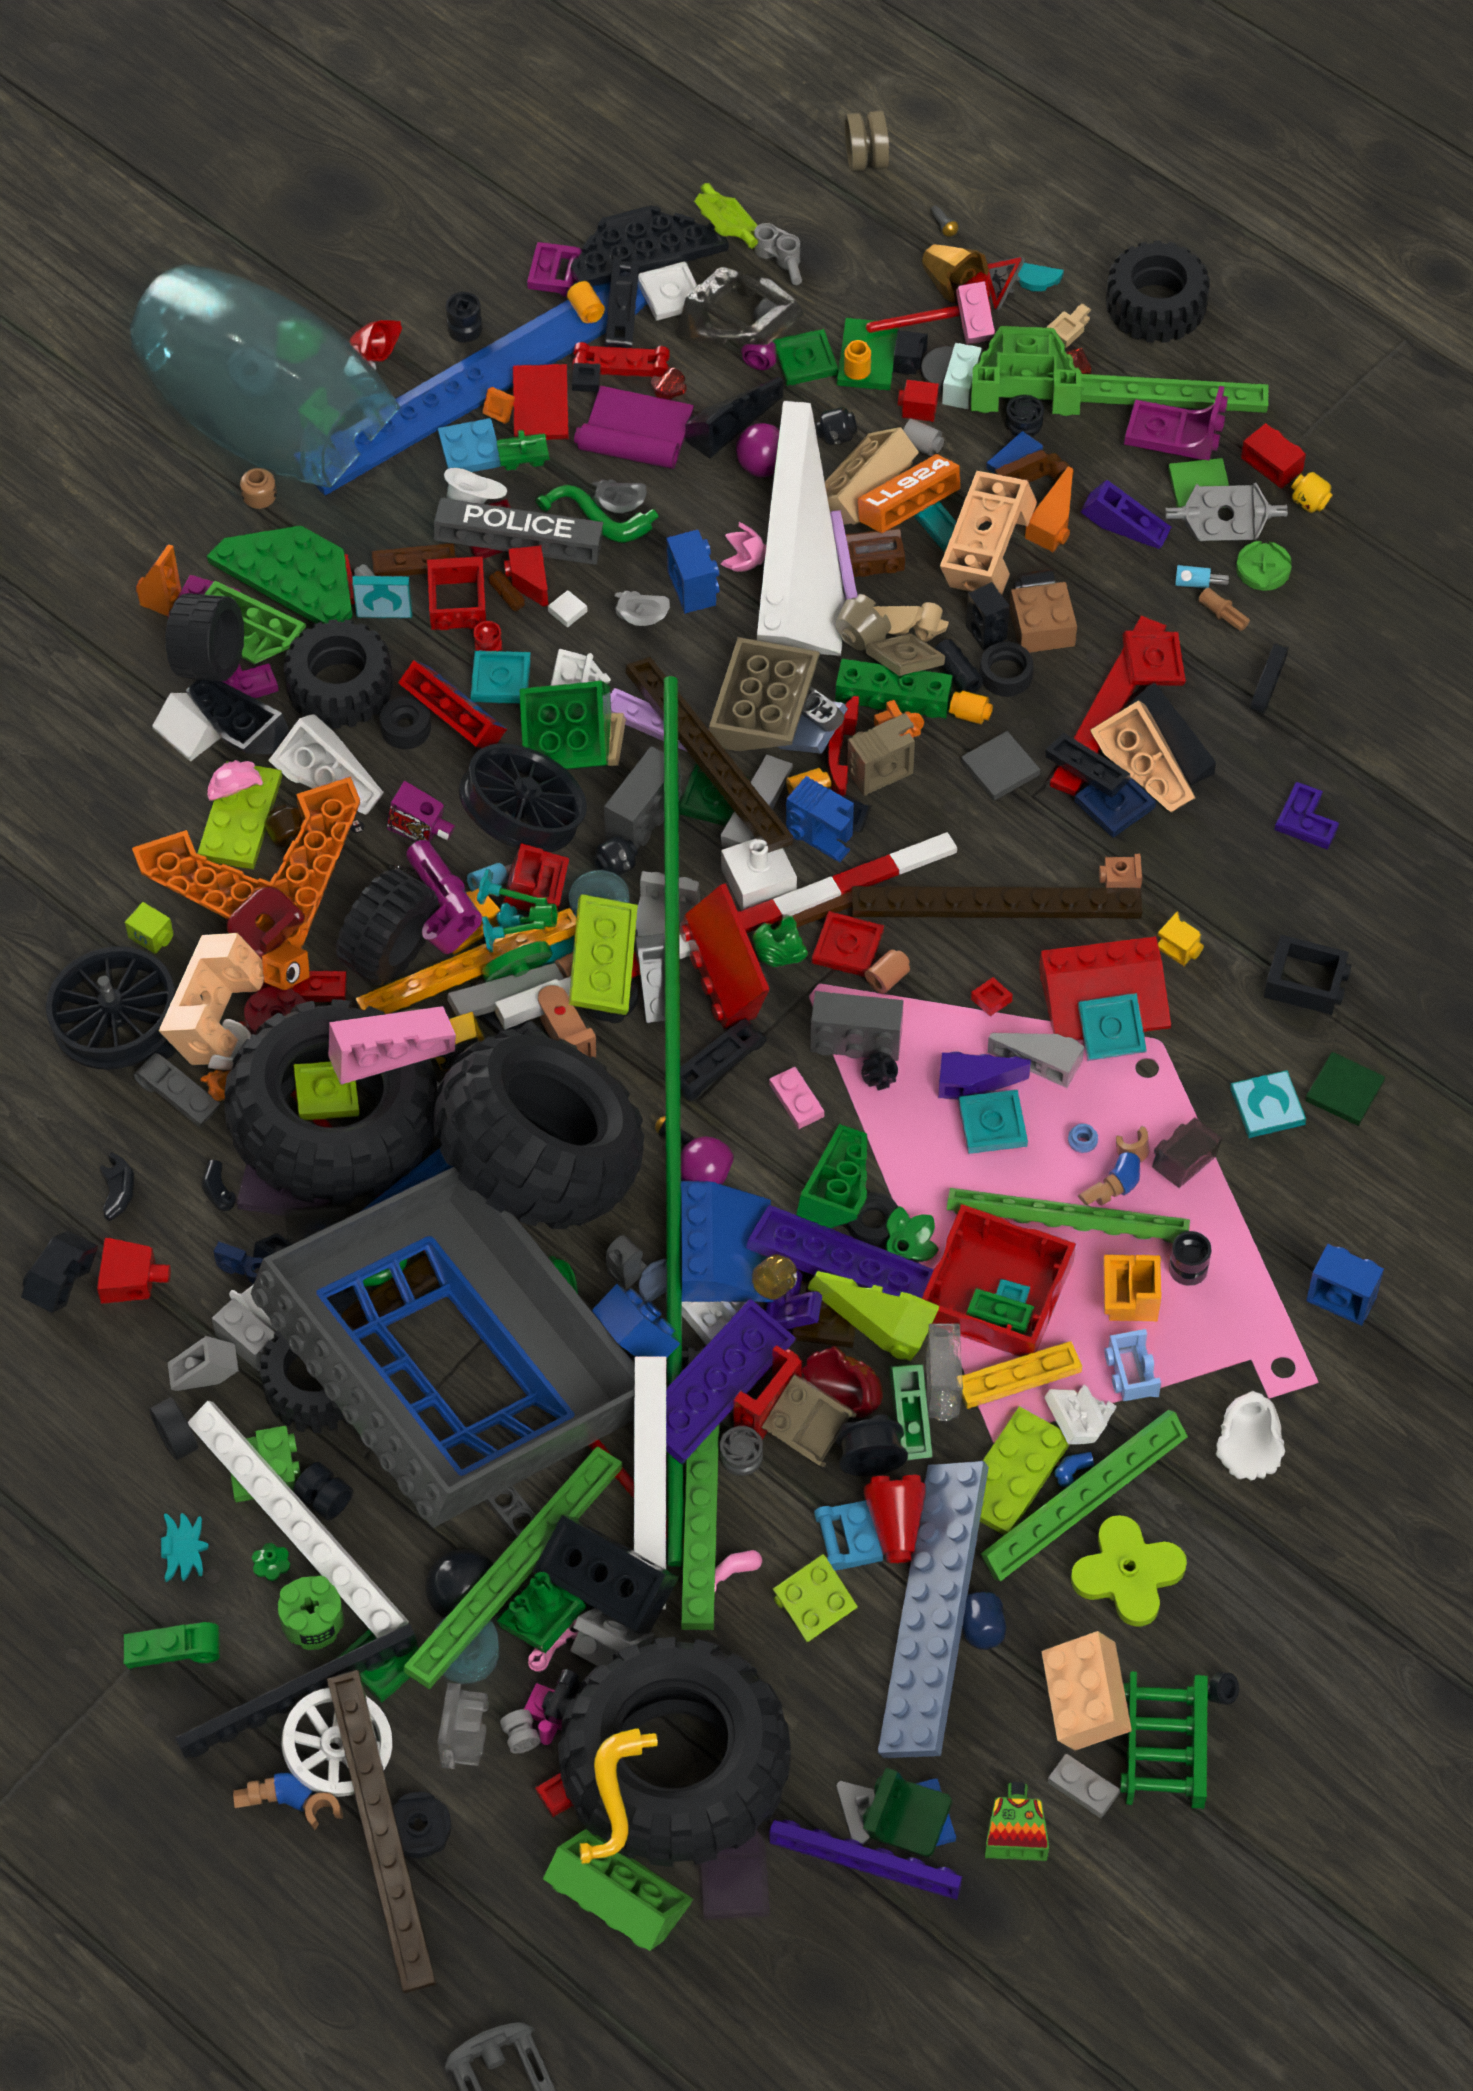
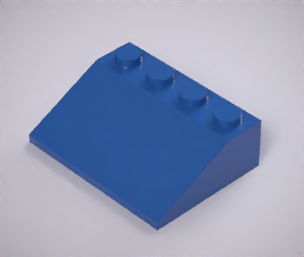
M681 1181L682 1302H747L750 1298L754 1302H773L772 1258L746 1249L749 1237L768 1205H771L770 1199L715 1182Z

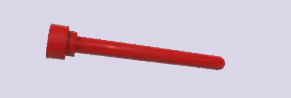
M959 306L869 322L866 325V330L869 333L957 317L960 316Z

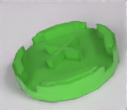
M1255 541L1246 545L1239 552L1236 563L1237 575L1242 582L1253 589L1262 591L1274 590L1283 586L1289 579L1292 568L1291 557L1285 548L1273 542L1266 544L1261 543L1262 541Z

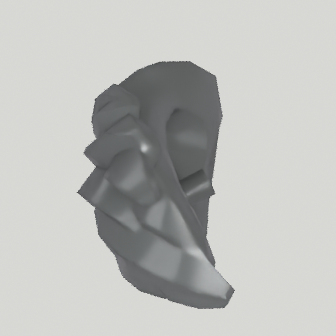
M612 479L592 482V486L597 487L596 493L593 496L595 503L599 507L614 513H625L635 510L643 503L647 495L646 485L643 483H617Z

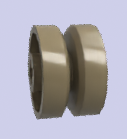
M869 111L865 124L859 112L845 114V145L850 171H864L867 166L868 157L874 169L888 168L889 138L883 111Z

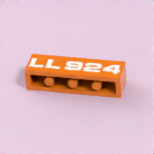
M935 454L858 498L859 522L880 533L886 532L959 490L960 465Z

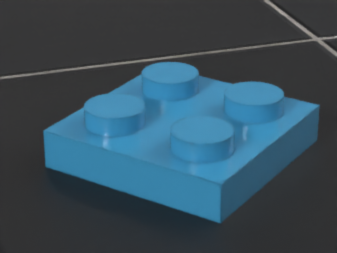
M491 418L438 428V435L447 469L460 468L475 472L501 467L497 439Z

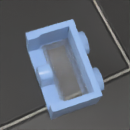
M1146 1329L1110 1335L1109 1346L1104 1349L1107 1365H1113L1115 1375H1112L1115 1393L1121 1392L1123 1401L1150 1396L1159 1397L1161 1381L1160 1378H1155L1153 1374L1154 1358L1152 1354L1148 1355L1146 1349Z

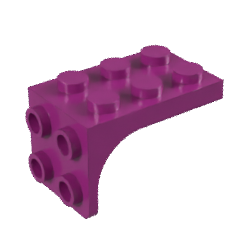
M1219 386L1215 403L1202 410H1188L1135 399L1124 444L1210 461L1212 450L1217 451L1220 435L1217 434V431L1222 432L1225 416L1221 415V412L1225 413L1228 396H1223L1225 387Z

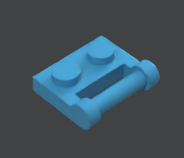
M866 1500L836 1507L823 1506L814 1511L816 1522L820 1523L828 1554L827 1560L834 1571L883 1561V1553ZM832 1521H841L849 1554H840Z

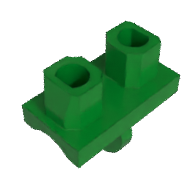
M519 430L518 437L497 440L500 465L504 466L507 471L517 469L521 463H530L533 467L543 466L545 460H549L545 433L525 436L524 430Z

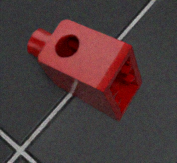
M105 1238L97 1287L101 1303L148 1299L151 1297L153 1282H170L171 1265L155 1264L153 1248L122 1240Z

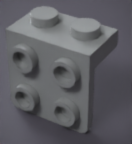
M643 871L640 879L641 897L637 908L636 920L638 936L665 934V875L660 872L651 873ZM687 877L679 878V926H681L684 915L700 901L699 882Z

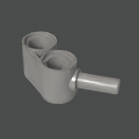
M759 224L754 230V237L758 240L757 245L754 247L756 255L761 258L777 257L778 266L788 269L792 284H800L802 278L798 268L800 263L799 238L777 228L773 224Z

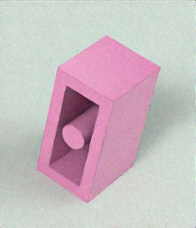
M985 281L958 286L956 296L966 345L992 340L995 331Z

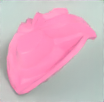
M237 760L224 763L214 772L210 780L207 793L209 801L234 795L256 784L261 786L263 781L259 772L254 769L255 764L249 761L241 763Z

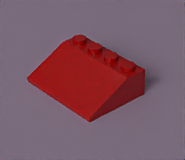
M725 883L718 886L684 915L681 926H679L683 941L685 943L688 942L691 948V962L695 969L699 968L702 975V989L706 995H710L713 1002L711 1008L716 1021L721 1022L723 1029L734 1026L744 1018L748 1020L755 1019L770 990Z
M1156 936L1041 951L1039 973L1053 1034H1059L1065 1038L1070 1037L1075 1040H1084L1078 1002L1137 993L1143 1032L1171 1028L1164 971Z

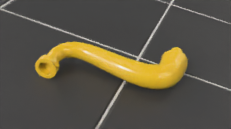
M639 1728L623 1731L607 1738L597 1750L594 1759L595 1777L612 1825V1836L607 1843L591 1846L588 1843H581L579 1848L582 1864L590 1863L592 1859L612 1856L624 1847L628 1837V1819L617 1779V1763L624 1757L642 1755V1748L657 1747L656 1733L641 1735Z

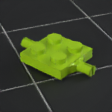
M710 183L703 184L701 186L703 193H699L694 200L701 209V214L713 223L718 234L724 237H739L743 239L749 248H754L758 243V240L754 237V230L758 226L735 198L720 195L713 189Z

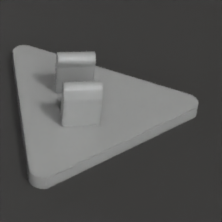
M839 1781L837 1783V1790L851 1839L864 1845L871 1837L863 1829L862 1819L866 1808L872 1805L875 1797L874 1789Z

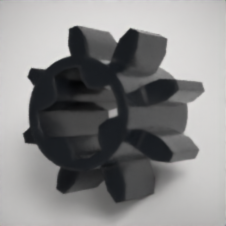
M882 1052L871 1054L870 1059L863 1060L864 1065L861 1069V1075L869 1087L876 1085L879 1091L890 1088V1084L896 1082L898 1066L890 1055L883 1057Z

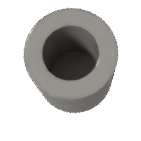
M910 419L906 423L903 431L919 452L932 456L935 452L939 453L944 443L940 430L914 419Z

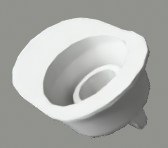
M449 468L444 473V478L448 482V499L484 504L487 499L502 498L507 494L506 487L501 483L478 476L465 469Z

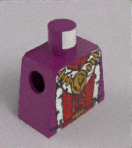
M404 781L391 802L387 830L414 841L426 840L430 842L434 835L448 841L453 834L455 825L442 819L444 805Z

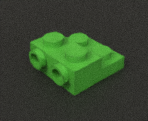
M281 1426L256 1431V1437L246 1438L294 1492L295 1480H298L301 1476L299 1461L292 1462L291 1452H297L294 1433L288 1434L287 1427ZM231 1473L235 1503L253 1500L254 1498Z

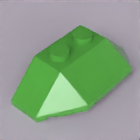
M214 581L204 594L228 596L237 602L242 612L245 634L241 658L254 664L289 649L293 640L298 638L306 627L305 623L217 581Z

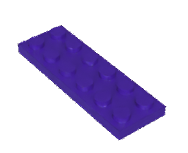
M768 1205L749 1237L746 1249L786 1265L788 1262V1266H794V1268L815 1275L817 1271L853 1279L857 1286L862 1288H872L873 1285L883 1287V1293L898 1297L901 1292L922 1299L934 1270L771 1205Z
M751 1298L666 1389V1451L681 1465L734 1409V1399L739 1392L742 1391L747 1394L772 1367L773 1348L777 1345L783 1350L788 1349L796 1340L790 1332Z

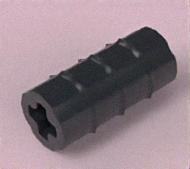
M946 639L935 646L934 649L945 656L944 665L939 667L943 668L947 674L953 675L952 681L955 683L954 686L958 687L961 692L967 691L971 693L977 692L982 687L983 678L977 672V668L973 667L969 662V658L965 657L961 652V648H958L953 640Z

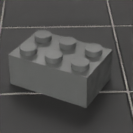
M651 746L604 806L605 835L607 840L614 836H621L626 841L631 840L638 850L641 845L645 846L651 837V832L656 825L660 826L663 823L664 753ZM678 760L679 800H680V799H681V796H682V790H681L682 774H680V761Z
M815 991L811 1018L810 1052L826 1056L831 1054L845 1055L854 1059L861 1057L870 1058L871 1054L882 1052L883 1057L890 1055L891 1058L898 1061L902 1036L904 1000Z

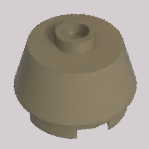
M859 594L856 598L847 599L835 621L836 629L841 638L851 647L860 651L865 650L869 643L885 640L886 634L891 630V623L887 615L881 617L873 608L876 603L863 594Z

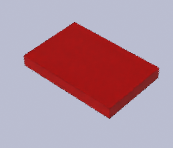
M567 364L513 366V396L515 397L514 438L518 437L519 430H524L525 436L545 433L546 440L569 439Z

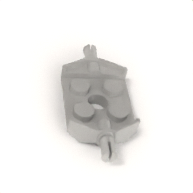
M1257 483L1243 486L1200 487L1199 484H1196L1185 506H1182V508L1165 509L1166 520L1182 519V521H1185L1196 541L1257 540L1267 519L1276 516L1287 517L1288 513L1287 505L1271 506L1268 504ZM1223 507L1229 508L1233 513V518L1229 521L1221 520L1218 516V510Z

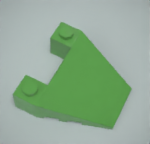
M1000 326L990 341L988 350L982 353L981 361L973 367L971 411H979L981 413L998 412L999 397L1014 398L1019 395H1031L1038 399H1052V414L1063 416L1080 415L1081 371L1073 365V358L1065 352V345L1055 329Z

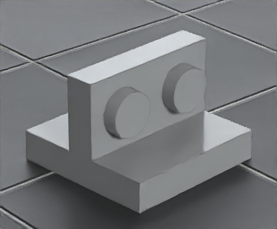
M594 1608L578 1616L573 1628L579 1630L570 1651L599 1667L601 1665L607 1666L613 1661L615 1653L633 1644H636L638 1648L651 1644L655 1634L652 1632L650 1634L636 1632Z

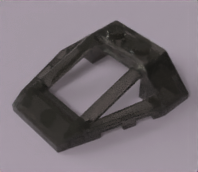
M721 267L715 270L708 279L697 285L686 296L676 334L678 338L693 343H704L705 339H714L716 344H725L726 340H738L739 344L768 345L804 313L798 303L772 280L743 271ZM732 291L749 298L758 293L776 304V306L751 326L717 306L716 303ZM708 312L737 330L713 328Z

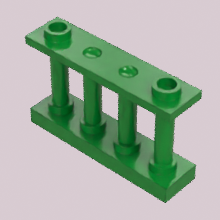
M1130 1671L1129 1682L1123 1683L1126 1702H1128V1713L1132 1731L1127 1733V1773H1121L1120 1793H1126V1805H1133L1135 1790L1185 1793V1796L1191 1797V1808L1204 1809L1207 1798L1208 1676L1195 1675L1193 1686H1187V1689L1137 1687V1672ZM1136 1700L1186 1702V1706H1192V1716H1187L1186 1719L1136 1717ZM1136 1730L1186 1732V1736H1192V1746H1186V1749L1136 1747ZM1135 1760L1184 1762L1186 1766H1191V1777H1186V1780L1135 1777Z

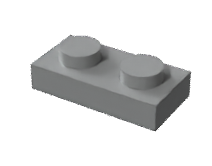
M1067 1753L1048 1777L1047 1782L1099 1818L1104 1816L1120 1793L1119 1788Z

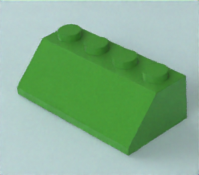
M587 1828L559 1846L543 1880L551 1884L555 1891L566 1894L578 1902L579 1906L585 1911L592 1912L603 1919L610 1928L619 1930L630 1937L633 1943L641 1948L651 1951L663 1942L693 1901V1898L633 1858H627L618 1852L612 1856L592 1859L590 1863L582 1864L579 1848L581 1843H588L591 1846L607 1843L600 1836L591 1834Z

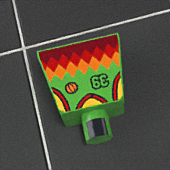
M1022 1782L1008 1784V1798H995L986 1841L985 1858L1047 1861L1049 1842L1042 1801L1027 1798V1784Z

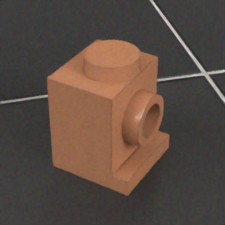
M1134 854V857H1105L1104 866H1099L1100 883H1105V888H1141L1142 868L1140 854Z

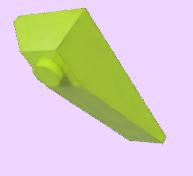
M821 1271L816 1272L807 1287L811 1292L817 1291L820 1293L822 1301L881 1349L890 1352L892 1356L902 1360L907 1359L911 1361L920 1350L939 1309L938 1305L912 1294L901 1292L898 1297L883 1293V1287L873 1285L872 1288L858 1287L853 1279Z

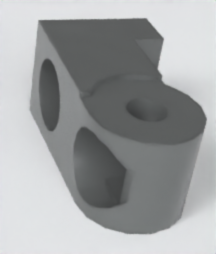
M625 1235L616 1238L609 1246L606 1253L607 1274L627 1290L642 1277V1272L647 1268V1265L641 1260L643 1252Z

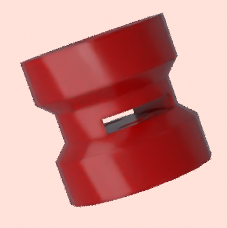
M483 621L475 626L473 631L475 651L503 650L501 628L497 623Z

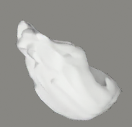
M1251 1391L1237 1397L1226 1409L1224 1421L1221 1425L1222 1436L1219 1437L1216 1445V1455L1221 1459L1222 1464L1229 1469V1473L1237 1479L1247 1478L1250 1481L1255 1480L1256 1477L1264 1479L1266 1473L1273 1474L1276 1472L1277 1467L1281 1466L1280 1461L1285 1454L1279 1416L1274 1404L1260 1393Z

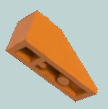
M1069 466L1035 509L1029 525L1026 526L1025 539L1051 552H1054L1059 544L1063 545L1070 534L1068 522L1073 468Z
M170 544L167 545L146 576L140 578L136 587L141 606L168 616L181 592L174 547Z

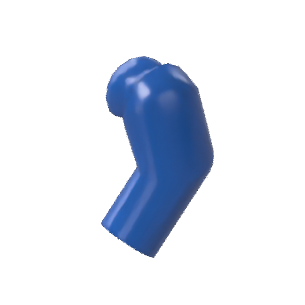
M1091 1451L1066 1456L1062 1459L1055 1469V1477L1058 1478L1057 1483L1059 1486L1066 1487L1074 1482L1072 1474L1076 1470L1094 1466Z

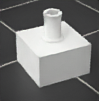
M755 838L721 850V870L741 911L797 890V876L783 848L768 853L767 843Z

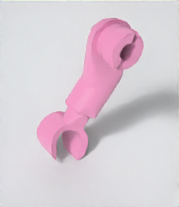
M750 1550L731 1554L715 1568V1592L717 1589L716 1584L721 1580L724 1582L733 1573L759 1569L762 1565L760 1553Z
M577 1618L546 1654L534 1648L528 1658V1665L535 1672L544 1671L548 1667L555 1650L567 1643V1639H576L578 1632H572L571 1628L575 1625Z

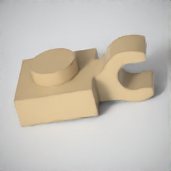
M1081 304L1071 315L1063 311L1047 328H1054L1067 348L1084 332V326L1090 320L1087 314L1091 309Z

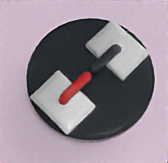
M353 821L350 830L354 833L362 832L364 830L363 822Z

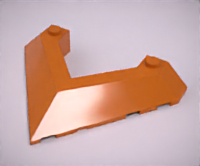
M351 777L296 794L298 811L303 819L301 830L295 841H292L283 857L282 865L278 872L273 875L270 882L261 878L256 880L244 875L243 871L225 864L218 865L208 861L207 857L195 852L187 830L133 847L132 851L142 875L227 919L258 889L263 887L279 889L305 915L303 924L280 946L288 943L302 949L360 805V798ZM268 914L259 915L255 921L256 926L266 933L275 925L273 919Z

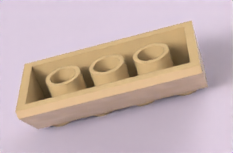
M901 427L869 433L825 481L830 513L831 511L841 510L844 525L859 523V497L898 476L913 464L912 460L919 451Z

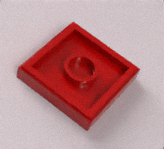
M1125 631L1122 637L1130 685H1152L1153 683L1160 686L1184 685L1186 679L1178 632Z
M828 911L812 956V963L865 977V972L873 964L884 932V925Z

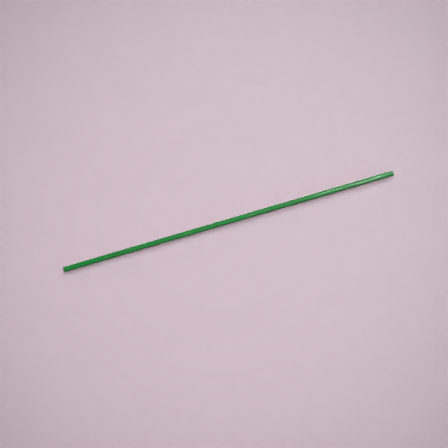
M674 676L664 678L667 1322L675 1329L673 1335L680 1345L667 1358V1387L682 1372L678 679ZM667 1452L668 1566L680 1567L683 1566V1465Z

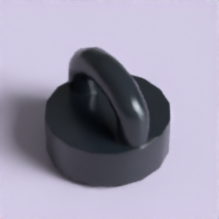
M1217 1672L1213 1675L1208 1683V1701L1229 1705L1238 1697L1239 1683L1234 1674Z

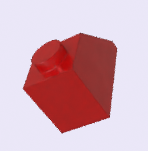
M541 545L508 549L509 560L504 561L506 577H511L512 586L543 607L548 606V589Z

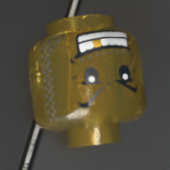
M778 1254L770 1255L752 1272V1282L757 1293L771 1300L779 1299L787 1293L797 1282L795 1264L789 1258Z

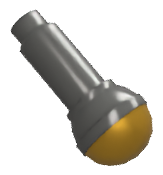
M936 205L932 206V215L940 224L942 234L947 237L955 235L958 231L956 220L947 217L941 208Z

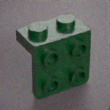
M885 1768L883 1776H879L875 1783V1797L871 1807L868 1806L864 1812L862 1819L863 1829L873 1840L925 1857L932 1856L951 1808L952 1798L948 1794L905 1781L898 1771Z

